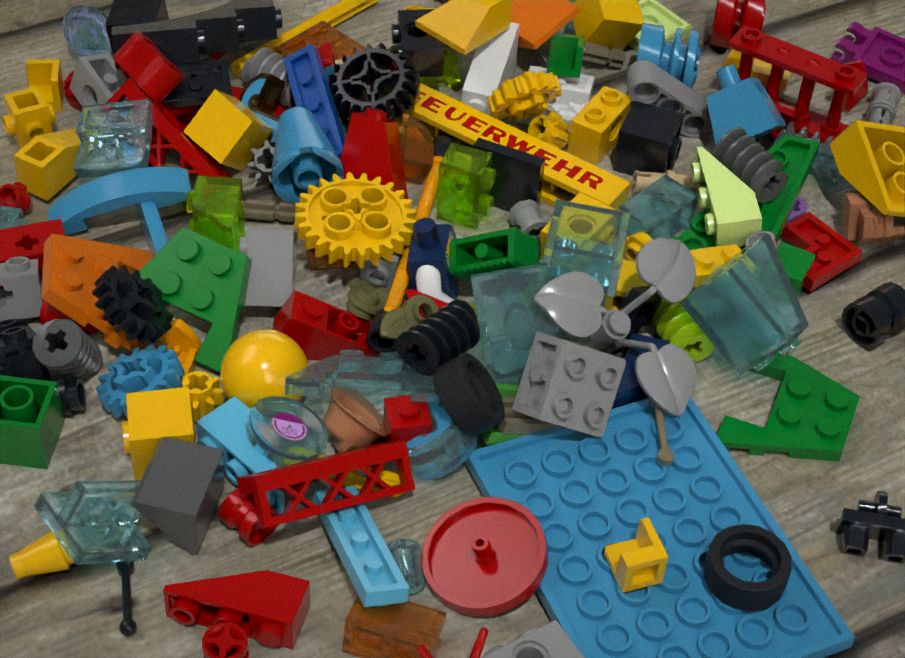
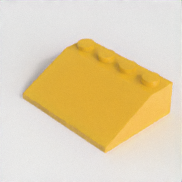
M855 120L830 143L839 173L884 215L905 217V127Z

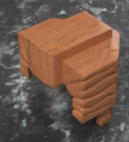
M846 190L842 231L847 240L855 241L856 245L885 244L889 240H899L904 235V226L893 225L894 216L884 215L858 190Z

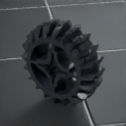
M382 42L377 48H372L367 43L366 49L362 51L354 47V55L347 56L343 54V64H334V74L329 75V87L337 113L343 122L349 121L350 123L352 113L365 112L366 107L387 112L386 118L393 121L397 117L406 119V110H415L414 100L420 98L419 87L421 80L415 63L409 59L405 51L399 52L395 45L386 49Z

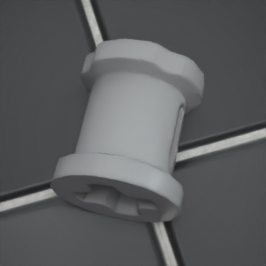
M531 199L519 201L510 209V222L513 225H520L521 232L525 231V233H529L533 237H540L541 230L548 224L546 220L541 218L538 204Z

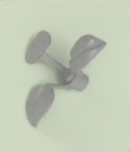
M657 238L647 242L640 248L636 257V269L641 280L650 285V288L621 310L612 309L607 311L605 307L600 306L604 298L603 287L594 277L584 272L576 271L562 274L549 281L535 294L533 302L541 307L553 323L569 336L575 338H586L589 336L591 341L599 347H607L615 343L619 349L625 346L648 350L649 352L639 355L635 361V373L640 386L648 397L668 414L674 417L683 414L694 391L697 378L696 368L691 357L683 349L673 344H667L658 350L654 343L628 340L625 337L629 334L631 326L628 314L654 295L656 291L667 303L681 301L691 292L695 282L696 270L692 254L684 243L675 239Z

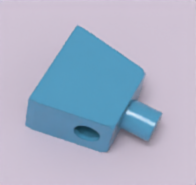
M735 64L723 67L715 72L722 90L707 96V104L716 145L725 133L733 128H743L747 135L757 139L786 126L784 119L758 78L750 77L741 81Z

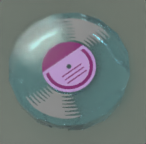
M277 396L260 399L247 416L245 430L249 441L254 447L258 444L265 450L263 455L272 462L287 466L316 459L322 455L327 446L328 432L324 422L312 409L296 400Z

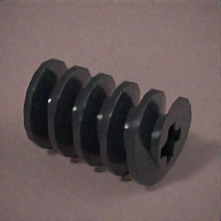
M459 299L451 301L447 306L440 308L437 312L432 313L428 318L421 320L417 325L410 327L408 331L402 332L398 336L395 344L398 355L404 363L411 366L419 374L425 376L435 374L439 366L462 353H466L468 349L475 347L479 343L480 330L477 324V315L467 301Z

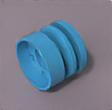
M643 23L637 61L647 60L654 63L692 89L696 82L701 53L698 40L699 31L690 30L688 43L681 44L682 28H677L672 42H666L664 26Z

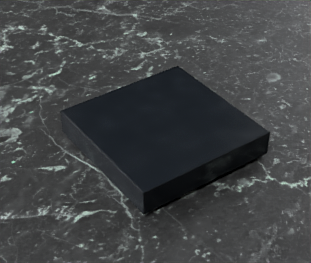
M478 138L473 145L469 199L508 212L519 201L528 199L535 201L540 207L545 158Z

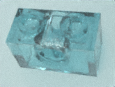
M665 174L619 206L616 234L625 239L627 236L630 237V235L642 231L647 233L652 239H671L681 230L688 229L690 221L697 216L698 195Z

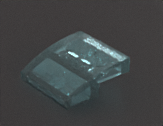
M150 99L83 105L76 128V134L81 140L73 168L79 178L99 177L148 166L152 139V103Z

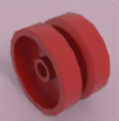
M717 0L710 47L726 49L731 40L733 30L739 31L743 25L756 28L762 32L766 11L765 0Z

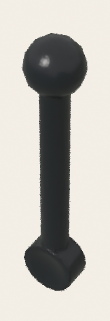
M123 558L116 565L117 573L122 579L123 620L120 622L119 631L124 636H131L137 629V624L132 619L130 576L134 573L135 568L134 562L131 559Z

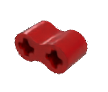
M138 30L113 55L117 64L137 82L139 87L150 98L158 103H161L184 79L182 72L162 54L146 35Z

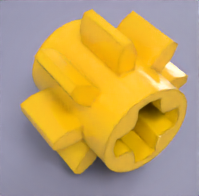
M550 111L548 116L539 113L530 122L528 134L559 149H563L569 141L568 128L570 124L562 121L563 116L553 111Z
M194 371L182 376V386L177 388L189 387L191 413L194 421L200 420L215 410V405L224 404V390L220 389L219 377L212 378L203 371Z

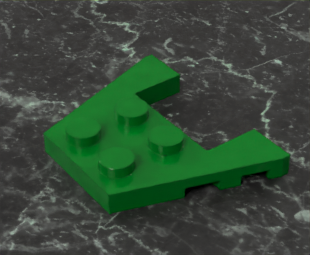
M182 227L139 271L140 277L143 280L150 278L152 283L162 290L161 299L169 302L171 306L212 324L194 360L220 373L221 363L226 351L238 339L239 330L236 329L240 307L243 308L252 260L245 254Z
M755 336L744 369L782 381L779 393L765 428L725 415L717 435L728 452L729 448L748 449V455L763 456L765 451L787 452L788 458L839 462L860 396L763 338Z

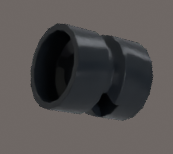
M892 282L883 283L870 291L866 296H862L848 304L843 309L842 324L851 340L858 346L873 348L891 335L904 329L905 289Z

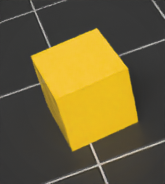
M576 0L573 3L581 11L572 19L576 35L585 36L586 42L607 46L608 50L610 48L623 50L642 29V24L644 23L638 0Z
M214 89L183 132L220 164L243 171L247 163L255 156L251 149L256 148L259 150L274 129L240 100Z
M189 387L126 393L128 421H122L125 455L131 454L134 480L141 481L161 438L170 437L195 443Z

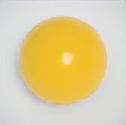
M266 329L251 331L235 340L226 351L221 363V384L229 400L234 396L237 397L260 418L274 417L276 414L286 413L291 410L303 397L309 382L308 361L301 347L286 334Z

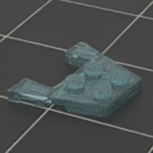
M341 350L340 355H331L287 376L285 379V395L323 396L325 387L411 391L410 401L442 403L437 393L434 381L435 375L425 376L419 374L413 368L407 367L406 363L398 355V352H381L380 357H367L360 350Z

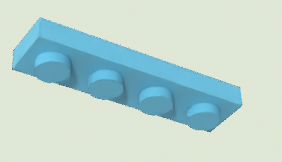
M355 486L343 487L352 495L358 494ZM329 488L314 490L313 503L315 505L321 504ZM337 494L334 500L341 499L342 497ZM364 503L319 514L364 607H381L408 601L409 586Z

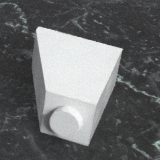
M510 22V28L476 48L462 89V103L492 117L487 97L493 95V90L501 89L503 81L515 78L520 24Z

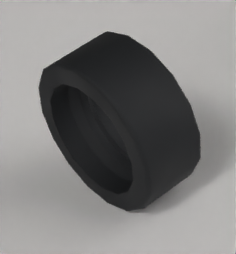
M462 353L436 369L434 381L437 393L447 413L462 431L468 435L477 436L502 422L505 418L502 396L488 370L472 354Z
M740 524L730 526L716 534L709 546L704 564V579L710 592L722 603L732 608L745 611L766 609L779 601L786 589L792 570L791 555L785 543L773 532L754 525ZM735 553L751 554L762 559L771 568L773 576L769 580L761 582L744 581L733 576L724 567L722 559L727 555Z

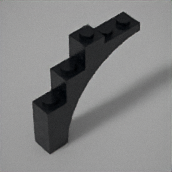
M231 0L224 5L188 16L112 27L113 51L115 54L138 30L146 35L173 64L200 62L199 54L236 51L240 50L239 42L277 39V29L282 28V14L280 8L275 9L273 0ZM115 61L116 69H122Z

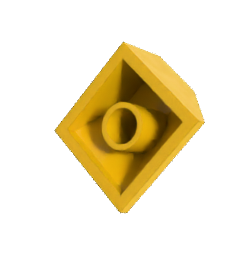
M449 0L415 20V26L461 54L466 55L510 28L512 0Z

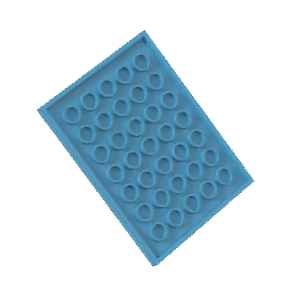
M650 398L611 409L602 437L557 425L471 451L466 457V465L484 497H499L517 502L527 508L539 521L547 541L549 558L544 578L535 591L552 621L556 620L585 658H824L852 647L855 639L854 635L692 398H690L683 414L678 417H674L663 410L668 448L674 452L673 463L669 466H663L657 461L660 443L655 409L650 405ZM649 517L668 555L663 583L622 593L604 556L605 547L636 539L639 520ZM740 524L760 526L773 532L785 543L791 555L792 570L780 600L769 608L757 611L738 610L722 603L710 592L704 579V564L707 552L715 535L727 527ZM735 553L727 555L722 559L724 567L733 576L741 580L761 582L769 580L773 576L771 568L762 559L751 554Z

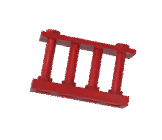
M743 25L728 43L729 48L741 52L738 67L741 81L750 78L754 58L772 64L766 89L770 98L804 111L794 136L820 142V149L832 153L830 143L849 127L840 122L847 95L853 97L865 82L868 74L855 69L851 65L841 64L762 33L756 28ZM785 70L803 77L796 104L779 98ZM816 82L834 89L827 117L809 109Z

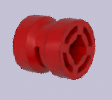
M239 488L226 497L219 510V518L230 528H237L239 536L250 546H256L264 542L277 527V525L268 528L259 527L253 494H240ZM269 505L271 516L278 515L277 511Z

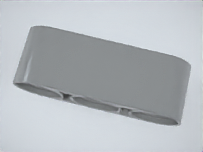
M640 60L630 65L627 70L629 96L633 102L639 101L684 114L681 134L684 136L697 138L707 133L710 121L707 103L702 95L650 61Z

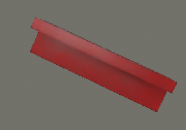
M128 78L101 108L104 114L154 167H167L165 165V149H176L181 154L180 168L188 170L189 163L195 169L188 170L189 174H199L208 183L196 198L193 196V199L186 201L193 210H199L217 190L226 192L236 182L209 153L183 132L186 128L162 102L158 103L150 98L135 80ZM126 97L134 104V119H122L115 111L117 106ZM128 124H133V130L129 127ZM141 124L154 125L157 129V144L146 145L142 141ZM165 138L170 144H165ZM151 149H157V156Z
M406 440L383 442L237 477L240 494H253L260 528H268L416 490ZM396 460L400 484L390 486L378 476L386 462ZM374 465L371 472L365 468ZM352 470L366 478L357 495H352L341 487L349 471ZM337 474L334 481L327 477ZM315 479L329 488L323 501L318 505H315L303 496L311 481ZM299 484L296 491L290 485ZM373 485H375V486H377L378 488H380V489L371 491ZM280 489L290 496L291 499L282 514L271 516L266 491ZM337 494L342 497L341 499L334 500ZM299 503L305 507L295 510Z

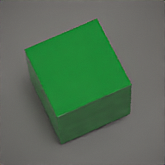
M0 375V464L48 469L65 423L58 383Z

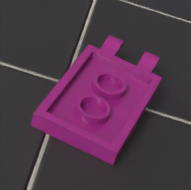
M851 22L846 31L854 34L856 38L850 35L840 38L835 47L842 50L844 54L835 51L830 59L841 64L854 60H863L868 74L867 77L881 83H893L898 86L901 92L905 93V39L876 26L871 31L864 28L858 22Z

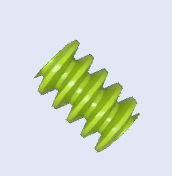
M689 293L684 299L676 303H667L662 300L651 320L654 327H656L659 337L670 341V344L676 345L687 352L693 363L702 361L710 356L715 349L716 340L711 334L710 327L705 323L704 316L700 313L697 303L694 302L692 294Z

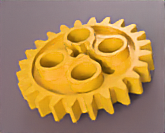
M348 172L346 179L342 180L338 175L333 174L332 182L329 183L327 180L320 178L319 187L308 185V193L300 194L299 203L295 204L294 229L298 230V240H305L304 248L306 250L315 248V257L317 258L325 254L329 255V264L334 263L337 259H342L343 266L346 268L350 265L351 261H356L359 268H363L365 261L370 260L373 265L379 266L380 257L391 262L393 260V252L402 255L404 253V245H411L414 232L413 225L416 222V210L412 209L411 199H404V190L393 192V182L383 186L380 184L381 177L378 176L373 181L367 180L366 173H363L359 179H354L352 173Z

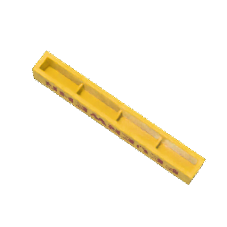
M420 83L419 87L420 98L414 100L415 110H406V119L400 117L395 119L398 122L400 132L428 146L437 136L452 138L457 144L455 159L471 167L473 145L478 138L545 158L541 201L559 210H562L579 192L616 209L615 221L627 209L631 182Z

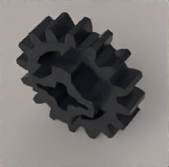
M113 265L94 282L96 288L92 291V294L99 298L95 306L103 309L106 313L102 318L114 326L115 332L118 333L121 330L126 332L129 341L137 337L141 345H145L148 341L154 344L172 328L170 321L174 318V315L167 311L171 306L170 303L161 299L162 290L158 289L150 278L143 280L138 270L135 269L130 273L125 265H122L119 269Z

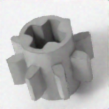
M268 140L264 141V147H261L259 150L256 148L251 149L255 157L254 161L247 163V166L250 170H259L255 175L258 183H261L266 178L272 184V168L267 169L265 165L268 164L269 158L274 157L275 148L270 145Z

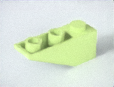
M702 146L697 147L696 162L691 163V175L693 183H699L700 188L697 190L699 207L707 211V214L704 215L707 236L713 235L716 246L736 244L738 247L746 246V238L762 230V216L755 192Z

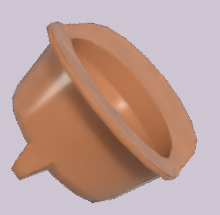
M339 381L331 383L332 400L324 416L323 425L333 435L332 442L338 452H345L350 447L358 449L371 446L381 435L388 436L381 415L371 402L345 383Z

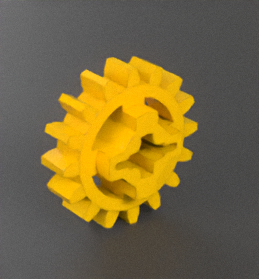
M528 71L518 77L503 81L501 84L502 88L493 90V95L487 97V103L492 117H496L498 120L505 118L506 121L514 118L515 121H524L528 117L544 113L548 109L547 104L557 102L556 98L562 96V88L557 75L554 76L553 72L544 74V71H541L535 75V72Z

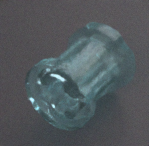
M411 539L391 541L387 544V547L409 586L408 596H415L426 587L424 575L420 572L418 562L421 557V546L418 542Z

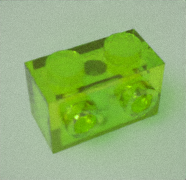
M451 142L439 164L436 219L477 229L483 216L489 217L494 202V197L489 196V190L492 189L496 177V169L491 168L493 153Z

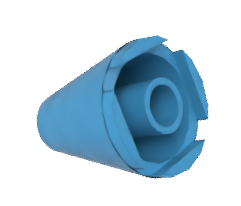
M303 107L290 108L284 111L279 118L271 172V181L275 193L284 201L296 204L299 203L301 193H308V185L319 187L320 178L330 183L332 182L333 174H336L341 180L344 179L343 164L311 111Z

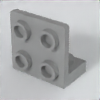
M536 331L512 410L538 420L602 437L623 375L626 360Z

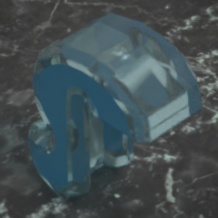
M437 389L433 390L426 397L433 431L429 434L422 433L406 442L412 474L418 480H434L453 472L468 460L477 444V436L466 434L451 419L440 400Z

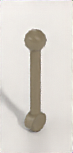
M650 399V405L655 409L660 443L657 461L663 466H669L673 463L674 452L668 448L663 410Z

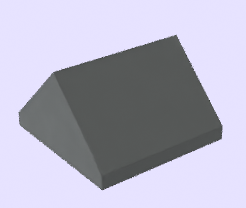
M170 437L161 438L130 504L191 555L198 553L224 489V450Z

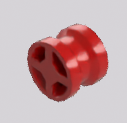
M220 622L211 626L202 638L204 658H249L248 638L244 629L238 624L231 622Z

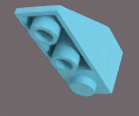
M234 396L197 421V444L224 450L225 474L233 484L238 485L237 477L277 468L269 441L262 436L256 426V420L257 423L259 420L260 426L262 422L264 427L262 418ZM280 489L266 491L269 505L278 514H282L285 510L284 492Z

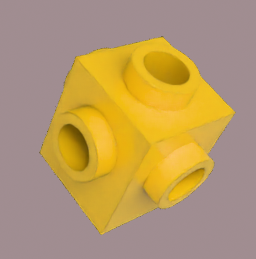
M38 86L3 95L7 115L2 116V123L7 136L13 135L20 148L24 147L37 135L53 132L52 124L56 123L55 113L50 103L47 104Z

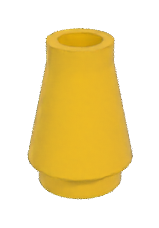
M54 528L25 548L9 555L11 566L18 580L28 576L69 570L70 564L79 561L77 550L67 528L58 532Z

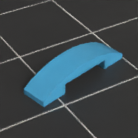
M145 167L112 173L87 182L62 196L48 209L49 221L61 219L66 236L87 230V218L151 199H154L158 209L193 199L189 172L187 169L177 167Z

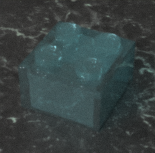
M556 199L545 245L539 282L547 284L552 279L565 273L584 272L594 277L602 285L604 295L615 297L631 213Z

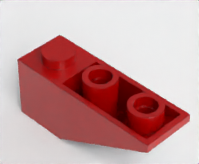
M296 290L293 291L274 317L272 330L284 333L292 338L301 347L307 360L393 364L396 361V348L391 352L384 353L378 352L368 345L366 337L371 321L362 319L350 312Z
M270 570L165 585L163 589L166 616L173 618L179 623L186 625L194 623L210 628L220 622H231L242 627L247 634V638L258 640L263 645L269 647L281 646L292 650L295 647L311 607L310 581Z

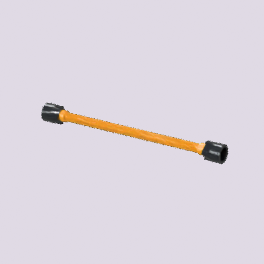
M437 136L431 141L426 164L429 172L416 209V221L422 218H429L442 174L449 172L451 164L455 160L457 144L450 137ZM407 245L404 246V253L401 255L385 307L376 312L367 333L366 340L368 345L378 352H391L396 348V340L382 337L380 335V327L383 317L390 310L400 308L410 279L407 266L410 246Z

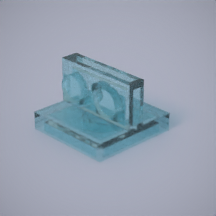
M141 480L76 481L71 492L40 493L34 505L76 565L145 561L153 548L136 526L142 514L130 505Z

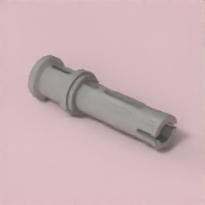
M882 82L873 88L871 94L872 102L866 110L868 122L890 125L895 120L897 114L896 106L900 103L902 97L898 86L893 83ZM890 92V98L886 100L887 94Z

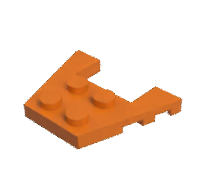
M52 233L44 242L41 298L83 327L87 323L96 327L105 334L104 341L115 349L122 345L131 352L137 346L140 351L145 350L148 344L151 343L150 341L145 345H141L137 337L129 341L126 332L123 330L118 333L115 332L114 326L102 318L106 313L103 309L95 306L99 298L95 297L92 291L96 288L94 282L111 266L114 265L119 269L122 265H125L130 273L135 269L140 271L153 258V254L148 250Z

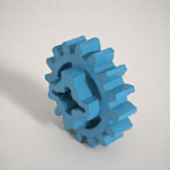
M150 343L145 350L140 351L138 346L134 347L131 355L120 354L119 359L114 364H108L106 367L109 373L99 376L98 379L101 385L96 387V391L107 412H112L116 418L123 414L127 417L126 393L181 387L182 380L180 377L185 374V371L173 349L169 351L164 344L156 349L153 343Z

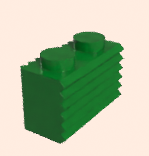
M517 227L458 238L449 242V272L477 286L479 283H491L492 280L497 282L498 280L503 281L505 278L510 280L511 277L516 279L517 276H529L531 273L536 275L539 271L537 237H533V235H529L525 231L521 232V229H517Z

